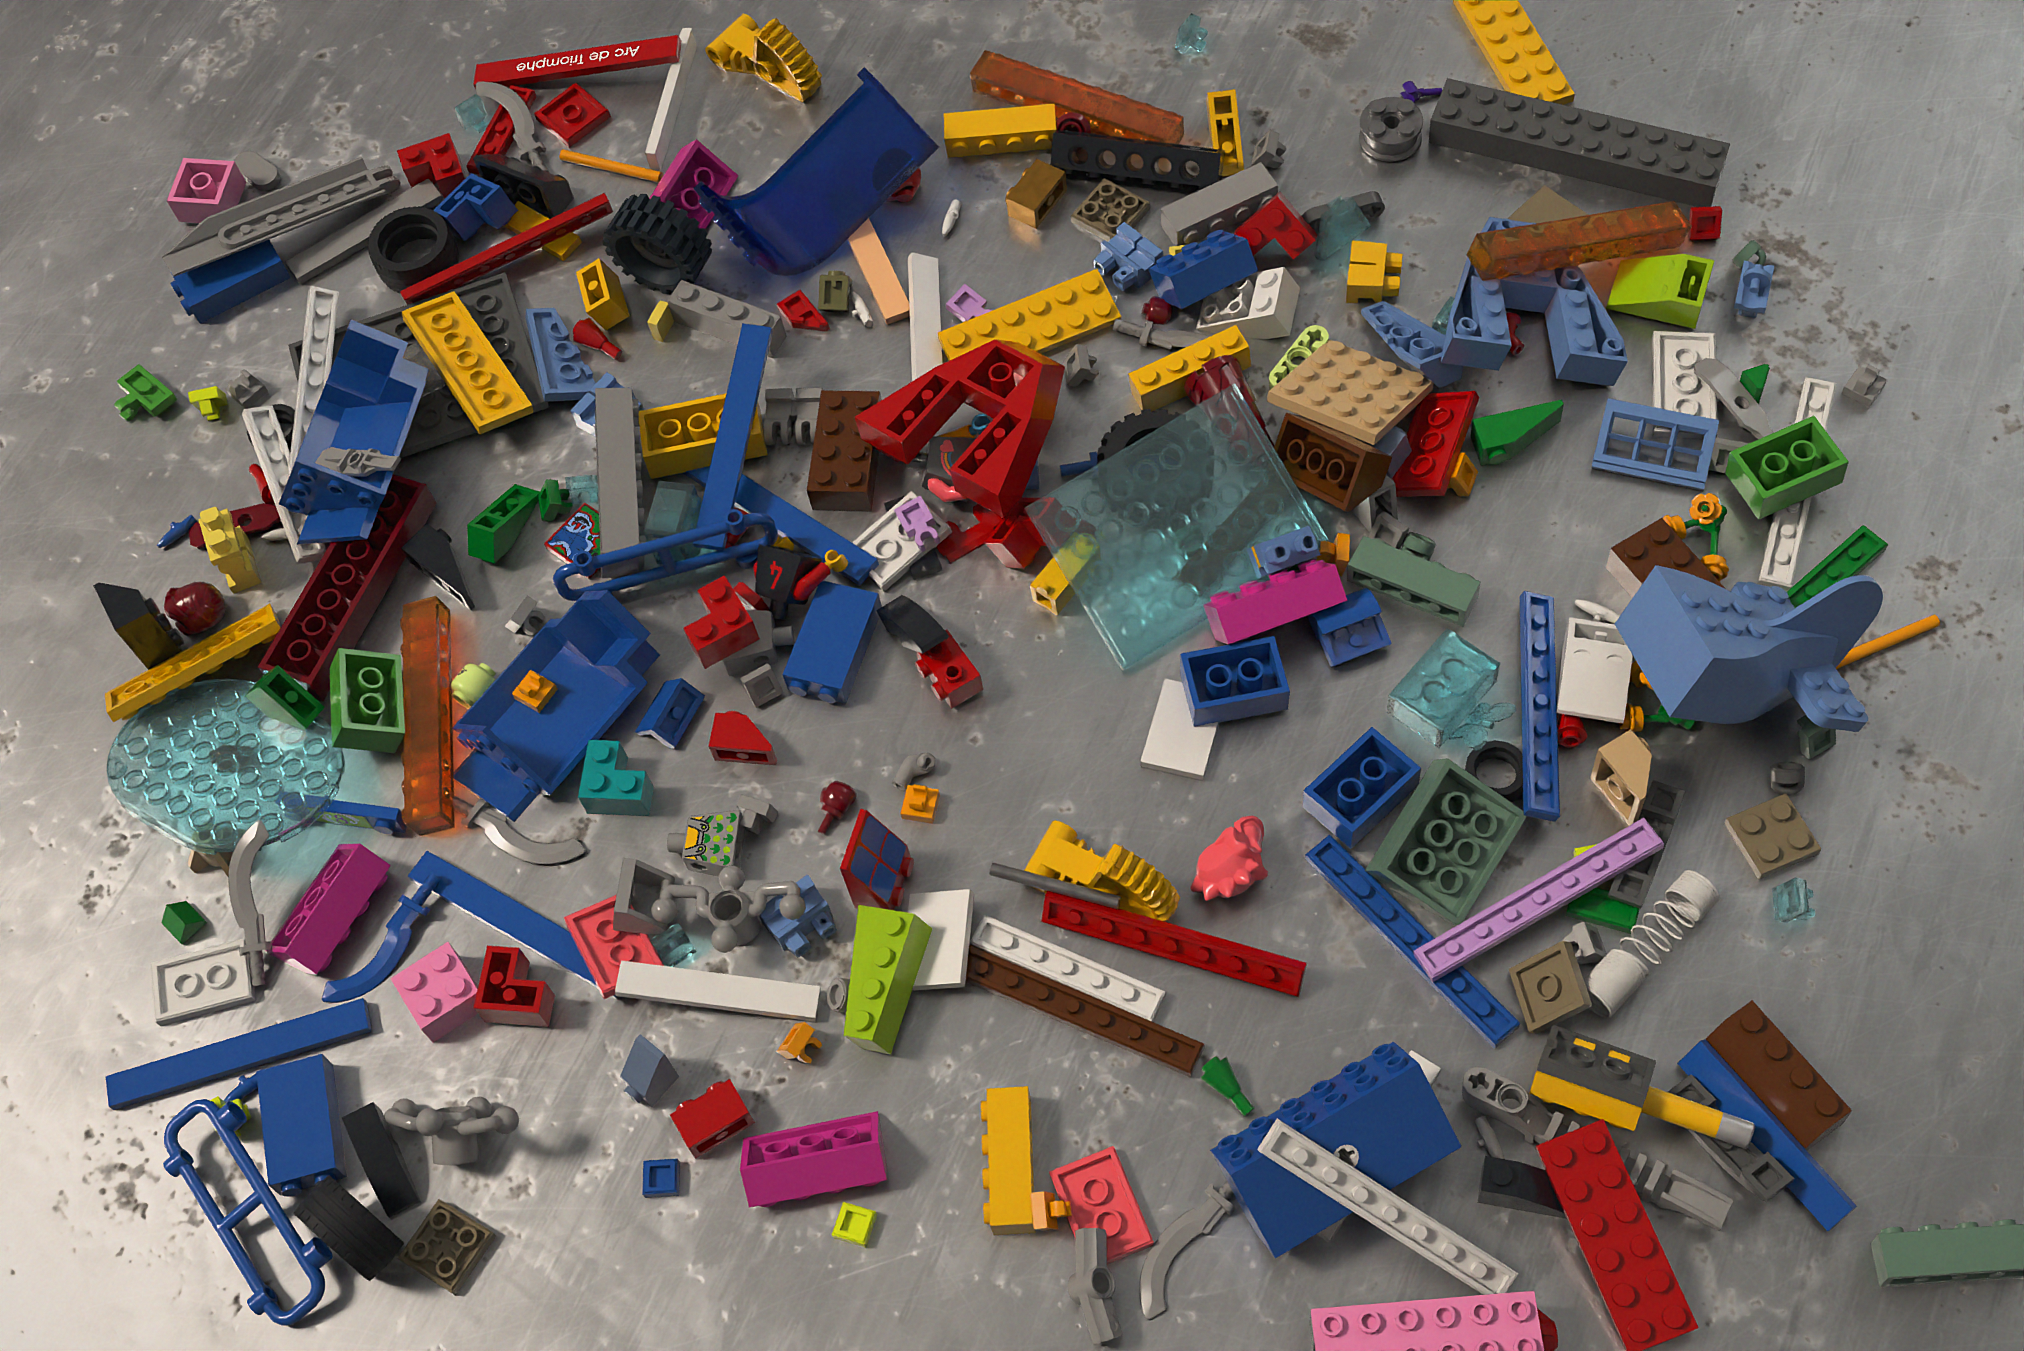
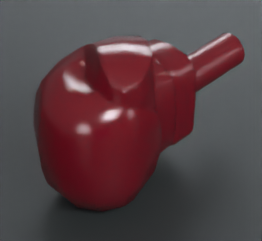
M834 781L828 787L822 789L820 802L823 806L820 810L826 816L817 831L818 833L825 835L833 818L841 820L849 806L855 802L857 793L850 785Z

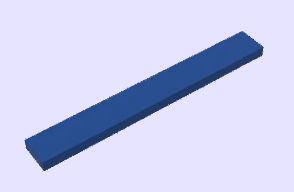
M742 323L696 528L724 521L725 514L734 509L773 334L771 327ZM728 533L695 541L693 545L698 548L725 551Z
M710 466L683 472V474L706 487ZM741 474L734 505L736 508L742 509L748 514L765 513L771 516L780 536L788 537L794 545L814 557L821 558L823 563L826 562L825 554L829 550H836L839 555L843 554L848 560V566L838 573L859 586L868 578L869 572L878 567L879 562L877 558Z
M1523 591L1520 595L1524 816L1556 822L1560 817L1554 597Z
M1330 834L1305 854V860L1494 1049L1520 1027V1022L1463 966L1458 967L1432 983L1414 957V950L1435 938L1367 873Z
M429 851L424 853L408 874V878L412 882L421 886L430 872H433L441 878V881L432 891L433 894L598 988L570 932Z
M361 998L107 1075L105 1078L108 1105L112 1110H116L372 1032L367 1001Z

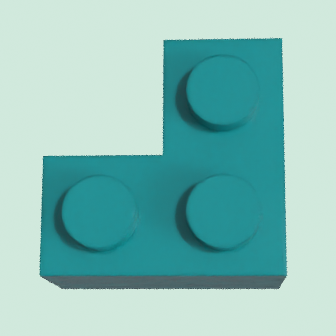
M588 740L578 799L587 814L649 816L654 786L646 771L626 770L628 756L620 741Z

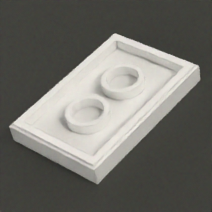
M912 491L852 542L878 559V567L875 570L872 569L868 577L884 592L910 570L909 567L938 545L933 538L928 537L923 541L926 551L922 552L915 542V535L911 538L907 536L894 512V509L918 497ZM927 506L936 523L931 527L937 531L941 542L952 533V530Z
M1170 679L1164 680L1140 764L1141 767L1204 780L1219 723L1193 726L1182 682Z
M963 889L910 894L908 913L917 915L932 928L912 991L965 987L975 894L972 890Z
M245 938L152 962L151 974L155 1022L162 1026L256 1001L255 987L252 986L249 952L243 956L239 954V947L246 946Z

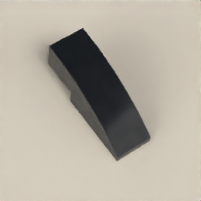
M901 595L876 610L887 632L897 635L902 646L925 653L949 638L947 632L927 611L906 596Z
M372 1102L342 1117L357 1156L386 1215L390 1218L421 1202L398 1143L391 1135L382 1110Z

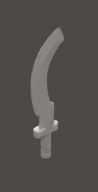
M484 81L477 82L476 96L490 98L499 102L510 114L515 128L513 138L520 148L518 151L520 159L523 161L530 159L533 166H538L543 171L549 173L539 154L541 152L545 153L546 148L541 142L535 143L532 137L535 133L534 122L522 98L512 89L501 84Z
M1116 319L1113 330L1139 337V345L1146 347L1148 343L1169 350L1172 347L1185 348L1209 337L1183 330H1168L1164 332L1154 329L1153 322L1148 320L1145 321V327L1120 319ZM1248 369L1242 371L1245 379H1248L1250 377Z
M450 793L446 794L443 798L444 805L467 816L465 819H462V825L471 828L474 824L485 828V835L493 844L517 859L535 864H554L571 860L585 853L584 846L577 838L558 843H540L523 837L506 823L507 818L488 809L489 803L482 799L478 800L473 806L456 796L454 797Z
M261 820L252 824L237 843L231 857L228 876L229 895L233 913L239 927L245 931L246 946L239 947V954L243 956L249 952L252 986L266 984L262 950L272 949L271 941H265L264 915L258 913L251 889L253 861L261 846L269 838V833Z
M1227 1181L1218 1192L1214 1190V1185L1210 1183L1205 1190L1209 1198L1198 1210L1193 1208L1178 1217L1164 1230L1151 1247L1142 1267L1139 1287L1141 1307L1146 1319L1150 1320L1166 1310L1164 1296L1165 1279L1169 1267L1177 1254L1199 1234H1208L1225 1212L1231 1215L1236 1209L1229 1202L1234 1193Z

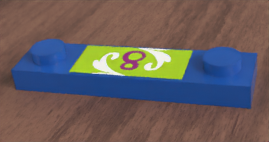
M284 793L279 794L276 802L278 808L284 813L285 818L297 823H302L304 820L370 828L383 834H393V832L406 833L409 823L399 808Z

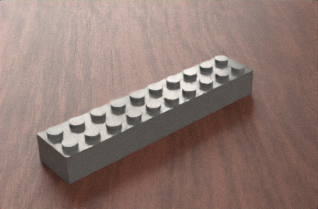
M1447 78L1431 117L1428 142L1696 207L1712 206L1730 147V143L1450 78Z

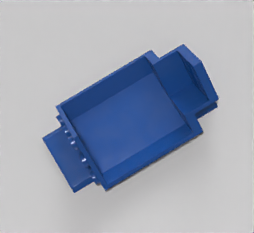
M352 319L279 502V505L286 507L291 512L308 515L296 545L368 539L394 471H376L368 476H348L315 462L322 451L330 447L343 450L377 449L383 455L400 456L429 372L428 368L403 359L408 342Z
M608 590L585 591L562 618L550 619L453 726V729L459 734L457 740L467 749L472 750L474 748V750L453 772L450 778L515 822L539 794L551 795L586 755L588 740H599L647 685L648 682L642 675L660 656L646 641L651 633ZM530 670L555 683L558 689L540 713L515 700L512 692Z

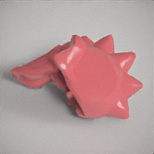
M1241 817L1234 822V827L1226 828L1215 843L1204 849L1199 856L1196 876L1190 887L1192 892L1203 893L1206 901L1218 896L1229 898L1246 891L1255 881L1263 880L1268 876V871L1263 867L1260 854L1262 852L1264 825L1258 817Z

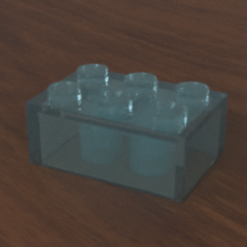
M1446 628L1388 695L1387 714L1437 748H1440L1497 682L1500 662Z

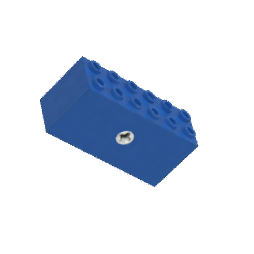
M1395 1042L1378 1046L1372 1051V1055L1360 1062H1352L1346 1065L1341 1070V1073L1333 1078L1317 1082L1311 1087L1309 1092L1301 1097L1285 1101L1279 1110L1269 1116L1253 1120L1247 1129L1237 1135L1226 1136L1218 1143V1146L1210 1151L1254 1232L1276 1259L1353 1212L1257 1150L1277 1118L1388 1190H1391L1462 1146L1420 1064Z

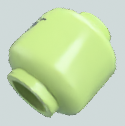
M471 663L465 665L451 682L452 697L460 705L470 709L495 681L494 676L496 673L484 663H480L479 666Z

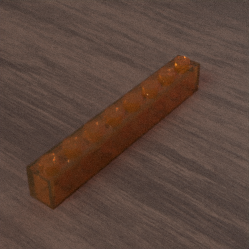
M985 50L970 72L972 91L974 93L1015 107L1055 104L1056 121L1066 113H1079L1088 120L1091 126V133L1173 144H1179L1184 136V118L1175 112L1166 111L1148 103H1142L1127 98L1124 95H1118L1103 90L1100 87L1079 82L1074 78L1061 76L1050 70H1044L1029 65L1026 62L1005 57L1002 54Z
M1670 201L1477 233L1466 255L1483 281L1503 279L1509 276L1527 275L1532 272L1578 266L1595 261L1601 262L1618 257L1624 258L1630 255L1651 253L1664 249H1675L1684 242L1692 225L1676 202Z
M437 596L403 604V617L400 619V626L403 631V644L400 646V651L403 657L402 683L405 722L404 752L401 754L404 766V780L401 784L404 794L402 819L404 824L419 836L455 828L453 806L450 609Z

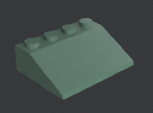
M1450 759L1433 760L1365 871L1395 892L1457 926L1464 921L1527 816H1524V811Z

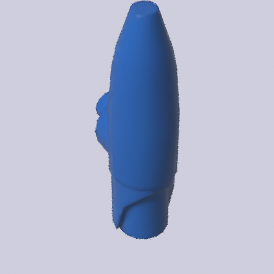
M189 515L180 523L172 522L170 524V531L157 544L158 548L165 547L179 539L190 530L197 520L192 515Z
M254 1074L248 1078L244 1075L240 1076L238 1086L226 1096L224 1101L227 1103L235 1099L241 1100L258 1088L257 1075Z

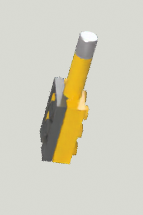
M1553 1025L1529 1092V1094L1537 1096L1547 1103H1557L1573 1109L1578 1114L1604 1119V1121L1617 1128H1626L1634 1131L1640 1113H1644L1743 1149L1748 1148L1755 1128V1124L1750 1121L1650 1086L1656 1060Z

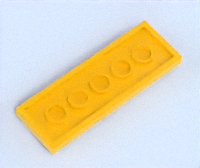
M1453 0L1455 7L1506 92L1562 105L1574 101V91L1518 0Z
M1094 269L940 331L937 335L948 361L994 339L1019 342L1043 354L1114 325L1116 319L1121 320V315L1098 269Z
M455 291L402 311L404 322L479 434L533 413L531 402Z
M271 604L264 606L105 693L106 711L113 722L119 719L127 720L139 712L138 709L146 704L154 705L165 699L166 693L176 688L184 689L190 686L197 676L205 672L206 674H211L223 666L222 663L230 658L238 659L243 657L251 650L250 647L260 642L265 644L272 641L281 628Z

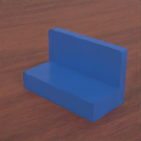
M683 678L665 681L635 732L640 736L651 734L668 748H675L705 695Z

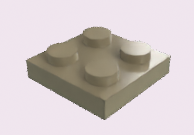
M1786 793L1726 818L1724 823L1758 879L1814 857L1821 851L1818 842Z
M1561 941L1509 968L1530 1033L1538 1034L1592 1006L1571 942Z

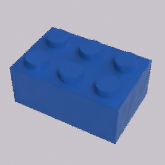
M1217 230L1208 234L1207 239L1200 243L1194 242L1181 248L1182 252L1174 256L1166 255L1156 261V265L1148 268L1158 296L1180 309L1258 271L1248 240L1223 230Z
M1275 636L1180 654V676L1194 727L1288 710L1290 690Z
M1371 727L1303 790V808L1352 849L1418 786L1421 767L1376 729Z

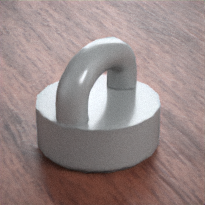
M835 978L828 988L827 1002L830 1009L834 1012H846L850 979Z

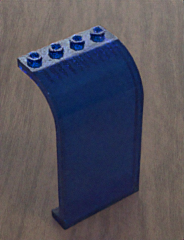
M865 67L857 74L863 81V84L760 187L749 193L733 197L718 194L702 181L693 188L701 197L698 200L699 204L708 213L713 212L715 214L712 218L722 230L725 231L727 229L730 232L727 236L729 240L739 249L742 247L745 250L742 255L754 267L759 264L768 272L779 276L796 275L816 267L830 257L939 148L934 140Z

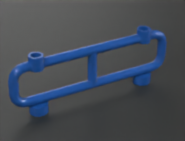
M732 509L725 514L724 521L594 557L588 551H580L574 556V562L561 566L556 570L553 575V584L562 598L569 601H577L585 591L608 590L613 595L612 592L731 559H736L737 564L741 568L751 569L758 558L759 544L774 545L778 539V531L772 517L765 513L743 515L741 511ZM753 525H762L766 534L761 539L725 548V551H714L678 562L674 561L669 549L728 532L733 535H739L745 531L746 527ZM658 552L663 564L660 567L596 583L580 589L569 588L565 580L567 577L578 573L582 576H590L597 568Z
M207 1099L195 1100L175 1115L166 1126L164 1145L170 1157L163 1162V1166L173 1177H178L181 1174L254 1293L247 1299L249 1308L257 1315H262L265 1312L272 1322L281 1326L292 1325L301 1320L322 1300L325 1292V1279L320 1268L332 1259V1252L328 1245L318 1237H314L307 1244H304L234 1132L247 1122V1117L243 1110L231 1101H228L219 1108L214 1102ZM199 1113H205L254 1190L248 1198L226 1217L223 1216L194 1169L192 1156L178 1142V1133L181 1128ZM261 1204L266 1209L311 1283L309 1294L289 1311H282L279 1307L276 1293L264 1283L232 1231L237 1224Z

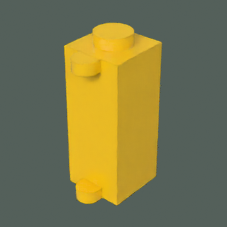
M1074 532L1030 584L1032 601L1058 615L1101 563L1098 544L1084 533L1079 535Z

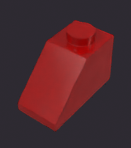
M737 711L715 713L708 746L715 761L765 765L777 764V758L772 745L747 715Z

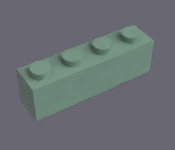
M1364 535L1349 561L1347 569V581L1461 627L1464 626L1478 599L1481 581L1475 580L1469 574L1455 572L1447 569L1439 562L1427 561L1417 557L1411 551L1399 550L1387 545L1380 539H1371Z
M2013 1219L1995 1221L1992 1223V1226L1978 1227L1977 1222H1964L1955 1225V1228L1941 1229L1938 1224H1930L1918 1227V1231L1904 1232L1902 1227H1889L1880 1230V1233L1870 1243L1880 1287L2024 1278V1224H2016Z

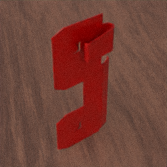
M977 504L973 506V515L980 523L962 532L956 523L948 520L945 523L951 528L952 533L941 541L936 548L942 556H946L951 564L983 546L994 531L993 528L1000 523L1003 517Z

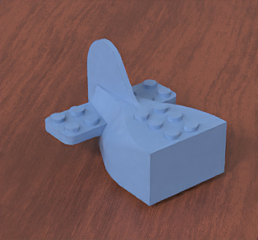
M1655 565L1614 624L1669 717L1719 724L1742 723L1759 717L1790 698H1795L1807 717L1814 724L1823 728L1859 732L1868 721L1865 707L1857 701L1849 689L1848 682L1840 676L1836 667L1870 626L1881 608L1883 601L1882 589L1876 580L1870 576L1857 575L1840 580L1794 608L1788 599L1787 592L1778 586L1770 587L1753 582H1737L1731 591H1728L1694 575Z

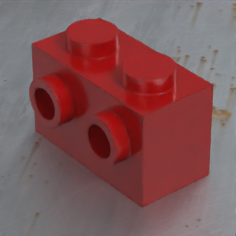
M945 630L949 636L948 639L925 653L916 651L918 661L915 662V665L923 678L929 677L933 682L931 687L939 701L945 699L952 709L984 689L981 675L950 632Z

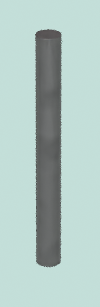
M994 862L990 868L989 875L1114 909H1118L1121 896Z

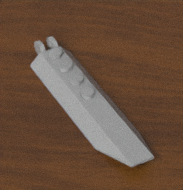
M359 157L206 217L162 258L175 277L382 194L388 195L393 191L395 192L401 186V182L396 176H392L393 171L390 166L384 165L369 170L363 158Z

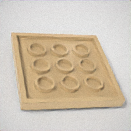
M1328 340L1326 344L1319 347L1268 391L1267 402L1375 445L1433 391L1434 383L1418 372H1411L1396 366L1393 362L1383 361L1370 356L1367 352L1352 349L1339 341Z

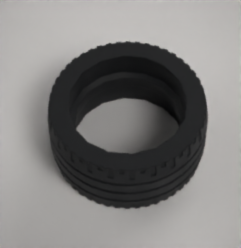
M404 207L389 213L376 223L368 238L370 259L379 277L387 287L399 294L400 291L459 263L457 243L448 224L441 215L426 207ZM418 239H432L436 241L431 251L419 260L409 263H395L391 261L398 249L408 242Z
M330 1175L322 1180L294 1211L297 1218L368 1281L377 1276L404 1245V1242Z

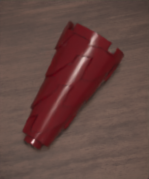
M1223 355L1202 364L1201 366L1205 372L1199 376L1195 370L1185 382L1184 389L1188 397L1247 463H1250L1253 468H1259L1260 470L1267 468L1275 445L1265 428L1264 419L1255 404L1256 398L1243 375L1239 361L1236 357L1234 359L1233 355Z

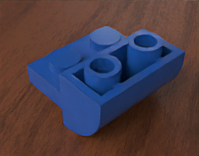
M1368 588L1347 594L1348 601L1307 615L1317 640H1320L1331 668L1392 644L1380 616L1382 613L1381 608Z

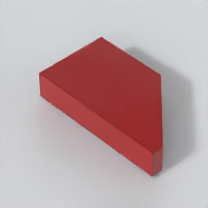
M801 290L776 304L779 312L792 328L828 331L830 329L828 322Z

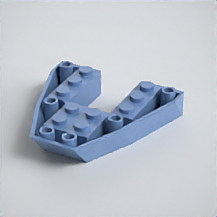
M1489 217L1470 250L1449 315L1441 363L1499 371L1512 346L1505 308L1545 313L1556 379L1614 386L1628 362L1624 340L1582 270L1546 225Z

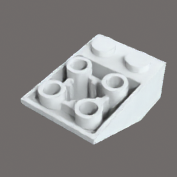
M1285 267L1255 272L1205 297L1201 307L1197 330L1219 333L1237 325L1243 337L1266 340L1288 336L1291 333L1300 287Z
M1569 617L1562 648L1557 713L1624 723L1633 655L1614 624Z

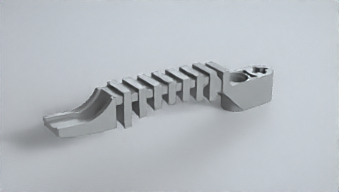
M1473 1067L1464 1074L1462 1097L1465 1103L1471 1108L1519 1130L1525 1135L1524 1140L1533 1144L1534 1140L1541 1144L1580 1128V1124L1574 1121L1571 1122L1570 1126L1563 1124L1564 1114L1555 1111V1114L1548 1112L1520 1084L1483 1067ZM1479 1084L1484 1086V1088H1480L1478 1092L1473 1090V1088H1477ZM1506 1099H1515L1520 1103V1106L1516 1109H1509L1502 1102ZM1622 1146L1619 1154L1637 1194L1641 1196L1640 1200L1647 1203L1651 1201L1661 1209L1681 1212L1718 1231L1721 1230L1734 1200L1676 1169H1673L1671 1177L1663 1174L1666 1163L1657 1159L1654 1167L1651 1168L1646 1165L1647 1156L1639 1153L1637 1160L1629 1157L1631 1150Z

